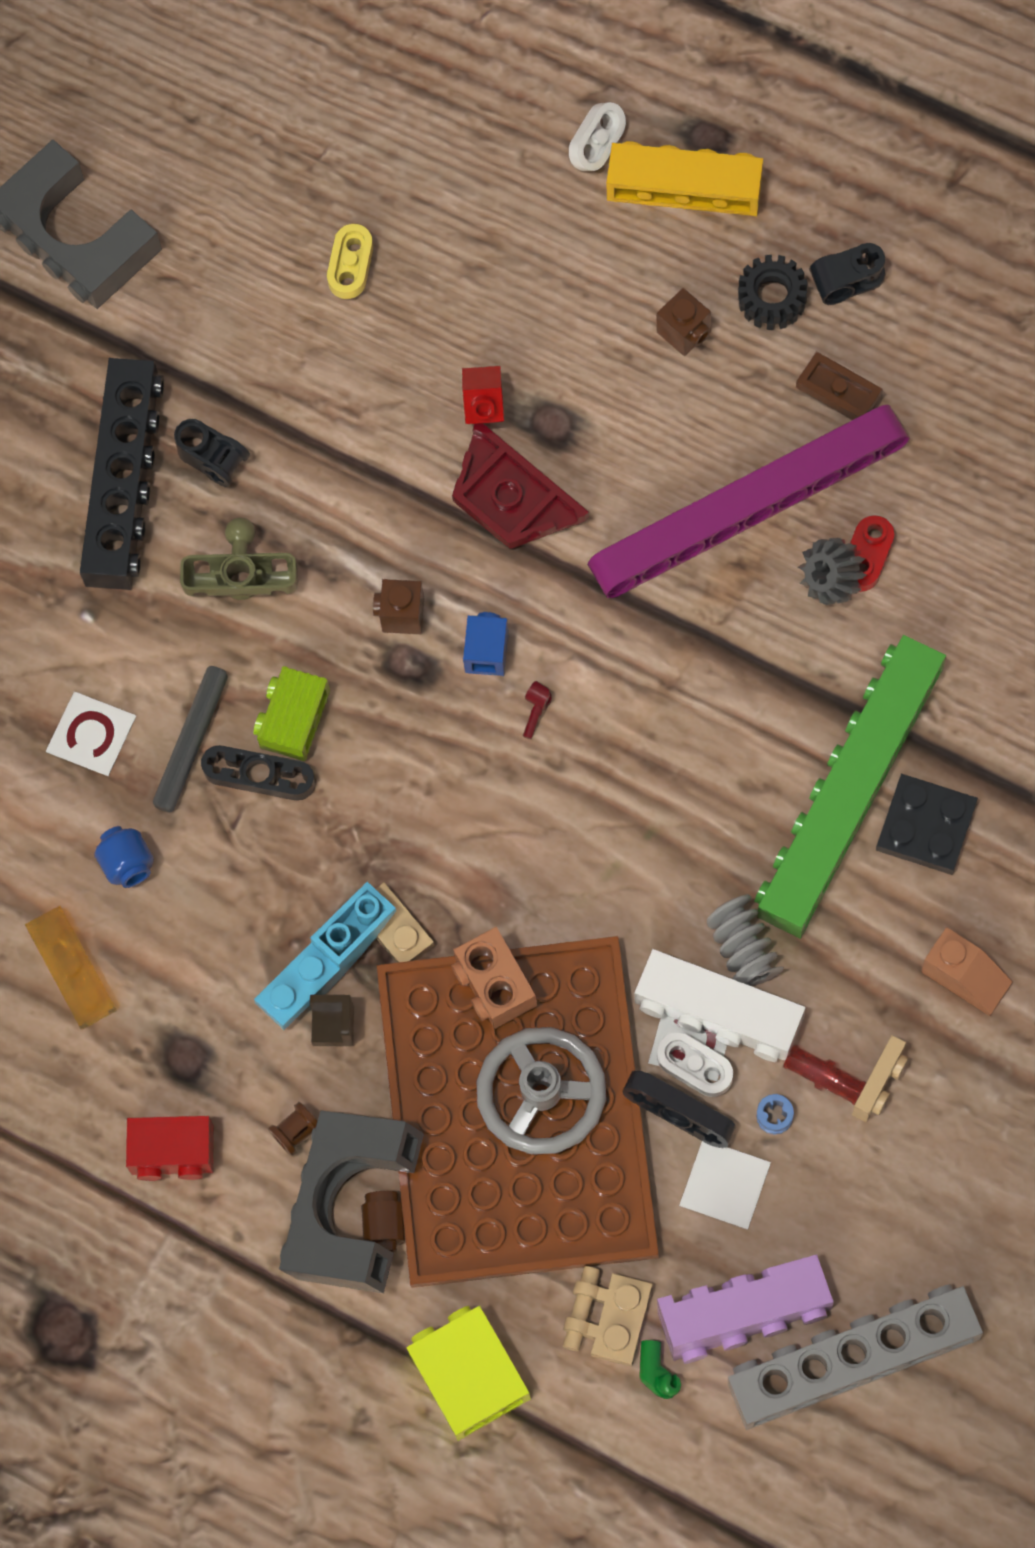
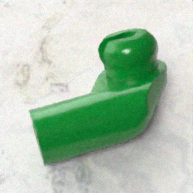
M653 1340L641 1341L639 1371L641 1382L657 1397L663 1399L672 1398L679 1393L682 1384L676 1374L672 1375L661 1365L662 1342Z

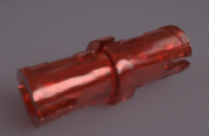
M794 1044L790 1050V1056H787L783 1064V1068L789 1069L814 1082V1088L820 1091L825 1088L855 1105L867 1082L861 1081L835 1067L836 1062L828 1059L826 1062Z

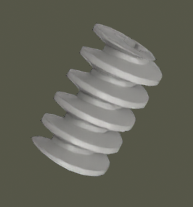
M747 894L733 898L718 907L708 917L707 925L711 929H717L713 934L715 942L723 944L720 947L721 956L730 958L726 963L727 969L730 972H737L733 980L754 986L773 979L783 971L784 967H770L769 964L778 957L777 952L764 953L763 949L772 941L768 937L757 938L756 935L764 930L765 926L764 923L751 925L750 920L757 916L759 912L757 909L744 910V906L752 899L751 895Z

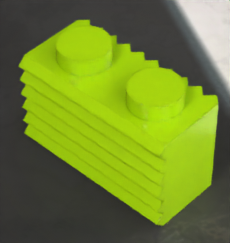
M286 666L282 667L279 678L275 676L271 678L266 698L270 700L266 713L260 712L258 714L253 731L254 735L258 736L257 740L260 749L301 761L307 760L315 732L330 694V687L326 678L290 669Z

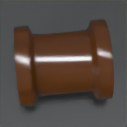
M300 1102L294 1105L295 1111L279 1125L275 1126L272 1124L268 1128L273 1138L290 1156L296 1153L295 1147L312 1134V1130L316 1128L318 1122Z

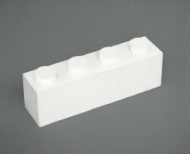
M654 949L651 951L635 990V1004L640 1005L639 1009L645 1014L656 1018H662L663 1014L678 1020L677 1024L692 1032L700 1033L701 1029L717 1034L716 1039L719 1042L731 1047H738L739 1044L753 1048L755 1049V1055L771 1062H777L778 1058L784 1061L788 1060L805 1016L806 1007Z

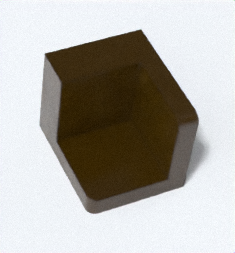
M310 995L312 1046H353L354 1005L351 995Z

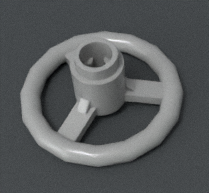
M552 1027L525 1028L502 1039L485 1057L476 1081L477 1107L488 1130L506 1146L531 1155L555 1154L580 1143L598 1124L606 1103L605 1073L595 1053L575 1035ZM550 1043L567 1049L581 1061L589 1077V1082L562 1081L559 1072L553 1065L544 1061L535 1062L526 1046L529 1044ZM511 1054L521 1070L519 1085L523 1103L508 1126L501 1120L493 1103V1081L499 1066ZM541 1084L548 1087L546 1090H534L536 1086ZM560 1098L589 1100L584 1116L570 1130L552 1138H531L524 1135L537 1112L554 1107Z

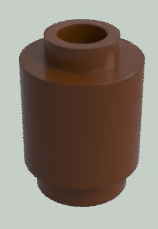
M375 1191L365 1194V1203L361 1205L363 1240L376 1242L389 1251L396 1252L397 1246L405 1243L402 1202L398 1201V1193L395 1191Z

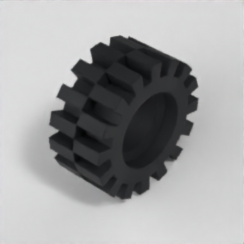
M771 254L765 255V262L761 263L758 257L753 260L752 268L747 264L743 269V275H740L738 300L740 311H744V318L748 322L753 318L754 326L758 328L761 327L763 322L767 323V330H773L774 324H779L780 329H784L787 327L788 320L791 324H794L798 319V314L802 316L807 301L808 284L807 279H804L802 268L796 270L797 263L791 259L786 264L785 256L778 255V261H772ZM778 282L785 286L788 294L779 303H767L759 297L758 289L764 283Z

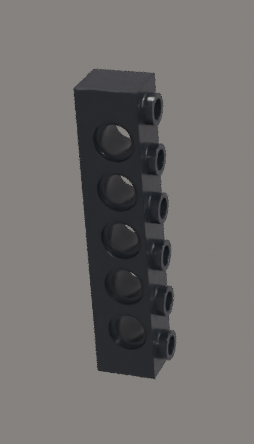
M108 359L80 566V575L85 587L132 590L133 577H139L141 555L136 554L138 541L144 540L146 531L145 518L141 517L142 506L149 504L150 482H146L147 469H153L155 462V447L150 446L152 433H158L160 423L159 411L155 410L156 399L162 398L164 393V376L158 374L155 361ZM138 398L142 400L137 406H125L131 399ZM127 434L137 435L131 442L124 443L120 441ZM123 469L132 470V473L126 478L115 477ZM117 505L128 506L121 514L110 513ZM118 540L123 542L122 546L117 550H106V546L112 541Z

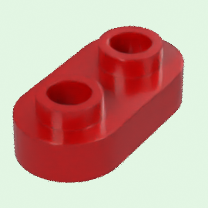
M873 515L862 519L858 523L850 542L852 545H857L855 556L865 558L862 564L868 567V570L863 572L866 576L863 579H858L862 588L859 592L868 591L878 583L893 546L894 528L887 519L881 516ZM876 529L882 535L878 538H872L868 535V532Z

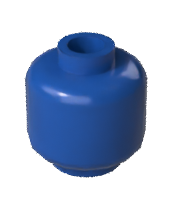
M116 826L108 829L101 835V842L96 847L94 855L111 884L130 888L149 877L154 857L138 830L132 828L122 829L121 826Z

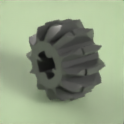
M838 537L830 538L829 540L820 539L813 542L811 549L802 552L806 563H803L798 568L805 572V578L799 584L809 586L808 597L813 599L819 598L820 603L825 605L835 604V602L846 603L848 600H852V594H857V592L862 590L858 579H863L866 574L860 571L859 565L865 558L855 556L857 545L846 544L844 539Z

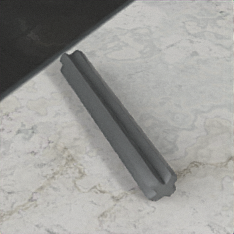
M209 666L203 676L153 799L154 807L161 811L171 813L175 809L228 678L226 671L221 668Z

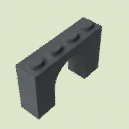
M51 140L0 187V230L5 233L10 230L17 236L16 241L18 245L28 255L32 256L35 253L43 260V267L53 278L58 279L62 277L69 284L68 289L81 303L87 300L98 309L162 250L158 233L132 209L101 237L92 242L70 245L52 238L46 232V223L51 211L84 181L79 162L55 140Z
M320 1110L317 1126L312 1130V1145L308 1160L301 1172L302 1183L297 1202L291 1210V1225L287 1240L281 1249L279 1270L300 1281L384 1294L394 1253L376 1242L339 1237L332 1222L333 1201L342 1184L350 1176L361 1170L380 1168L414 1173L424 1133L405 1121Z

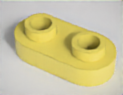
M346 225L335 235L327 271V280L331 292L342 299L357 297L366 286L373 253V241L369 230L362 225ZM353 244L361 246L357 251H350L348 248ZM346 278L354 280L350 285L341 284L342 280Z

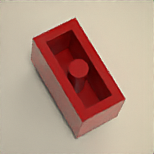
M209 1116L127 1118L126 1167L131 1175H137L138 1180L157 1181L162 1179V1174H178L179 1179L197 1180L203 1178V1173H213L214 1125Z

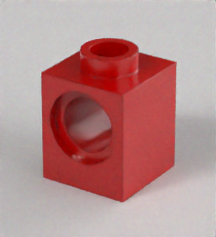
M501 366L462 368L465 424L504 422Z

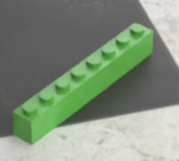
M905 635L902 636L897 646L890 644L881 662V666L885 667L880 679L873 677L864 693L863 699L867 700V703L862 713L855 711L848 722L845 732L850 735L844 746L837 744L829 758L827 766L832 768L826 780L819 778L810 794L809 800L814 802L808 814L803 812L799 814L791 831L795 838L790 848L783 846L775 859L773 868L777 869L773 880L771 883L765 880L755 897L754 902L759 904L757 918L800 939L802 938L942 673L946 659L945 654Z

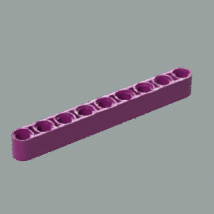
M887 404L879 406L601 550L591 557L587 565L606 597H618L897 452L908 443L910 437L891 406Z

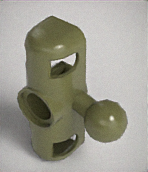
M238 517L227 523L225 529V538L232 545V554L189 555L184 557L180 564V583L185 594L193 597L195 593H206L209 596H230L236 600H246L254 595H272L273 591H284L286 594H291L295 592L298 586L297 563L295 557L290 553L247 554V546L253 542L256 531L252 522L247 518ZM199 560L207 561L210 566V573H195L194 562ZM271 560H286L288 571H272ZM238 572L249 574L244 581L233 582L231 580L232 576Z

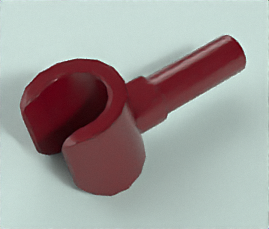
M538 681L532 683L525 695V700L534 705L523 733V737L532 740L542 711L546 710L552 701V694L549 689Z

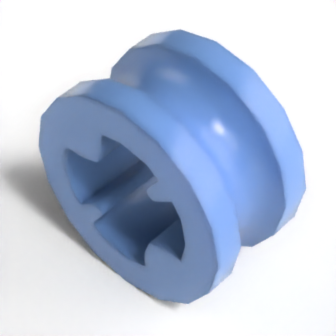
M778 1094L768 1095L758 1104L757 1123L766 1133L773 1135L782 1134L792 1125L794 1110L791 1102L786 1097ZM773 1105L781 1106L782 1115L786 1119L783 1122L777 1119V1124L769 1123L768 1114L764 1110L767 1107L773 1110Z

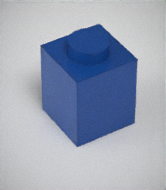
M482 612L477 616L468 615L463 655L465 673L504 676L509 634L507 618H501L500 615L491 612Z

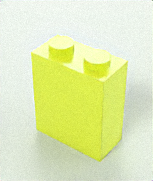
M480 1305L472 1310L469 1306H465L455 1311L447 1318L450 1323L436 1331L433 1327L420 1331L411 1338L413 1344L406 1347L458 1441L531 1400L528 1389Z

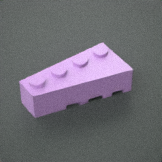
M813 1255L767 1268L761 1272L763 1278L758 1280L754 1279L753 1274L731 1278L721 1285L722 1290L714 1291L713 1287L708 1288L707 1285L694 1288L689 1291V1294L681 1298L682 1301L674 1303L672 1295L658 1298V1316L673 1361L683 1358L684 1364L696 1362L708 1356L706 1350L722 1345L724 1351L732 1350L747 1344L746 1337L761 1332L764 1338L772 1337L787 1331L786 1324L802 1319L803 1324L807 1325L825 1319L827 1317L826 1311L832 1310L833 1299L818 1256Z

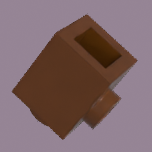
M684 288L656 313L657 333L684 357L695 346L701 345L711 333V311Z
M382 579L381 593H374L373 616H379L383 633L422 635L425 599L422 581Z

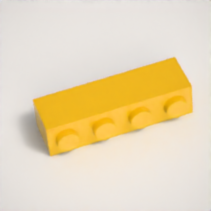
M626 141L622 144L612 143L606 182L607 201L757 216L763 175V158L755 157L749 153H737L735 155L719 154L710 149H700L698 151L680 150L672 145L660 147L642 146L633 141Z

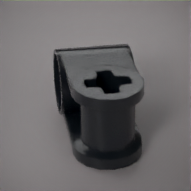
M864 243L837 254L824 256L813 262L809 270L822 302L825 305L838 304L850 297L880 287L885 279V254L881 247L876 244Z
M197 419L184 420L175 429L174 439L180 459L204 473L208 478L221 486L229 487L232 483V474L242 461H247L250 457L249 451L238 441L217 432ZM191 437L202 439V442L195 447L184 445V442Z

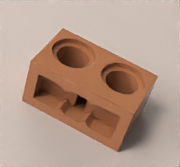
M497 927L453 949L456 963L451 965L452 970L461 986L464 987L469 984L476 997L471 999V1003L481 1021L489 1019L493 1028L496 1029L537 1006L535 993ZM480 955L489 956L493 960L492 965L485 970H477L471 966L474 958ZM504 989L511 992L513 995L512 999L504 1005L493 1003L490 998L497 990Z

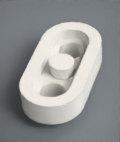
M612 102L598 103L590 109L569 145V158L576 169L580 171H595L605 164L610 156L612 143L619 141L626 126L625 114L619 105ZM601 118L603 119V126L600 124Z
M681 1032L670 1033L659 1042L657 1061L662 1070L708 1097L720 1096L730 1088L733 1080V1069L730 1062L724 1056ZM674 1050H681L685 1054V1058L680 1062H675L671 1060L669 1055ZM709 1071H716L720 1075V1079L715 1083H709L704 1076Z

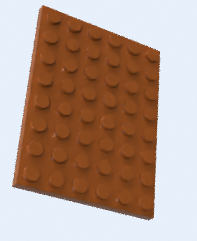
M618 936L510 949L536 995L537 1006L496 1029L493 1028L489 1019L480 1020L471 1003V999L476 997L469 984L462 987L451 967V965L456 963L455 956L377 965L393 1120L405 1121L424 1133L415 1172L398 1171L411 1288L659 1258L640 1106L627 1099L622 1092L631 1072L635 1071ZM480 955L473 959L471 966L477 970H485L492 965L493 960L489 956ZM501 989L494 992L490 1000L495 1004L504 1005L512 999L513 995L511 992ZM552 1027L575 1035L595 1053L605 1073L606 1103L598 1124L580 1143L555 1154L531 1155L506 1146L488 1130L477 1107L476 1081L485 1057L502 1039L525 1028ZM550 1043L529 1044L526 1046L535 1062L544 1061L553 1065L559 1072L562 1081L589 1082V1077L581 1061L567 1049ZM511 1054L501 1063L493 1081V1103L501 1120L508 1126L523 1103L519 1085L521 1070ZM541 1084L536 1086L534 1090H546L548 1087ZM560 1098L554 1107L537 1112L524 1135L531 1138H552L570 1130L584 1116L589 1100Z

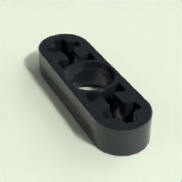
M221 745L213 746L206 750L201 759L203 773L206 779L214 785L295 801L308 798L315 789L313 771L308 764L302 761ZM220 758H225L228 766L238 768V761L242 760L239 769L240 778H236L235 770L230 768H222L220 773H215L213 766L210 764L218 763ZM255 764L266 765L270 770L268 777L262 782H252L247 777V772L251 766ZM276 768H281V775L286 778H294L296 773H302L306 783H299L297 789H293L289 780L278 778L279 785L274 786L277 780Z
M632 1071L623 1088L624 1096L631 1102L708 1145L726 1148L736 1129L734 1122L728 1117L649 1073Z

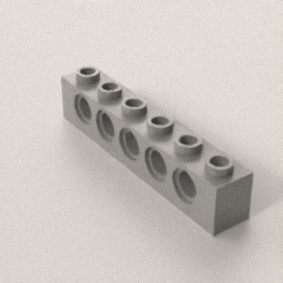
M951 1284L939 1287L928 1293V1300L914 1305L912 1299L900 1302L889 1308L891 1314L875 1320L873 1314L867 1315L851 1322L850 1326L852 1329L836 1335L834 1329L828 1330L812 1337L811 1341L813 1344L797 1350L795 1345H789L773 1352V1360L760 1365L757 1364L756 1360H751L734 1367V1375L728 1376V1386L745 1429H752L979 1341L983 1331L964 1286L954 1290ZM925 1315L937 1316L942 1322L943 1329L936 1334L927 1333L921 1328L920 1319ZM886 1330H896L902 1335L904 1344L897 1349L887 1348L882 1343L880 1335ZM847 1345H857L864 1351L865 1359L858 1364H850L843 1359L841 1351ZM809 1360H818L825 1366L826 1373L819 1379H810L803 1373V1364ZM770 1375H779L786 1381L787 1388L781 1394H770L763 1387L764 1379Z

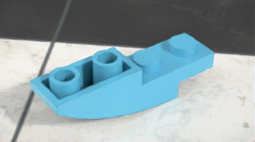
M366 882L310 937L311 943L254 999L255 1004L285 1030L310 1005V995H326L345 975L382 931L396 912V908L371 884Z

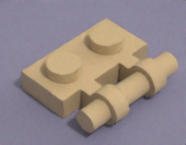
M584 1266L581 1280L576 1281L573 1294L576 1296L571 1317H566L563 1330L566 1331L563 1348L579 1351L582 1337L593 1339L592 1357L632 1367L653 1284L612 1273L609 1287L605 1289L597 1286L600 1270ZM592 1301L604 1304L599 1325L587 1322Z

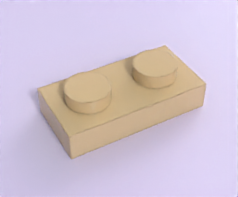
M385 883L377 887L376 890L396 908V912L376 939L396 963L418 960L435 947L433 940Z
M891 1035L854 1105L852 1116L867 1122L872 1112L877 1115L881 1113L890 1093L884 1090L890 1077L898 1080L908 1061V1057L902 1055L906 1042Z

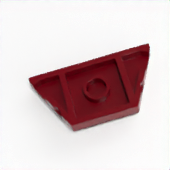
M483 423L474 424L472 439L468 451L465 452L461 474L457 478L452 499L454 503L509 549L518 547L583 523L589 518V511Z

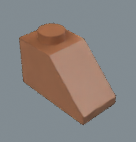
M948 927L945 928L924 959L921 972L988 1016H991L1012 985L1010 978L981 948Z

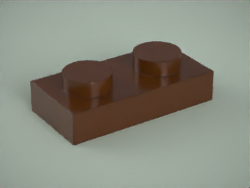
M817 351L796 381L797 389L852 420L871 411L882 396L883 391L879 386Z

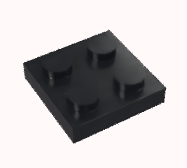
M901 773L876 846V851L953 875L978 798Z

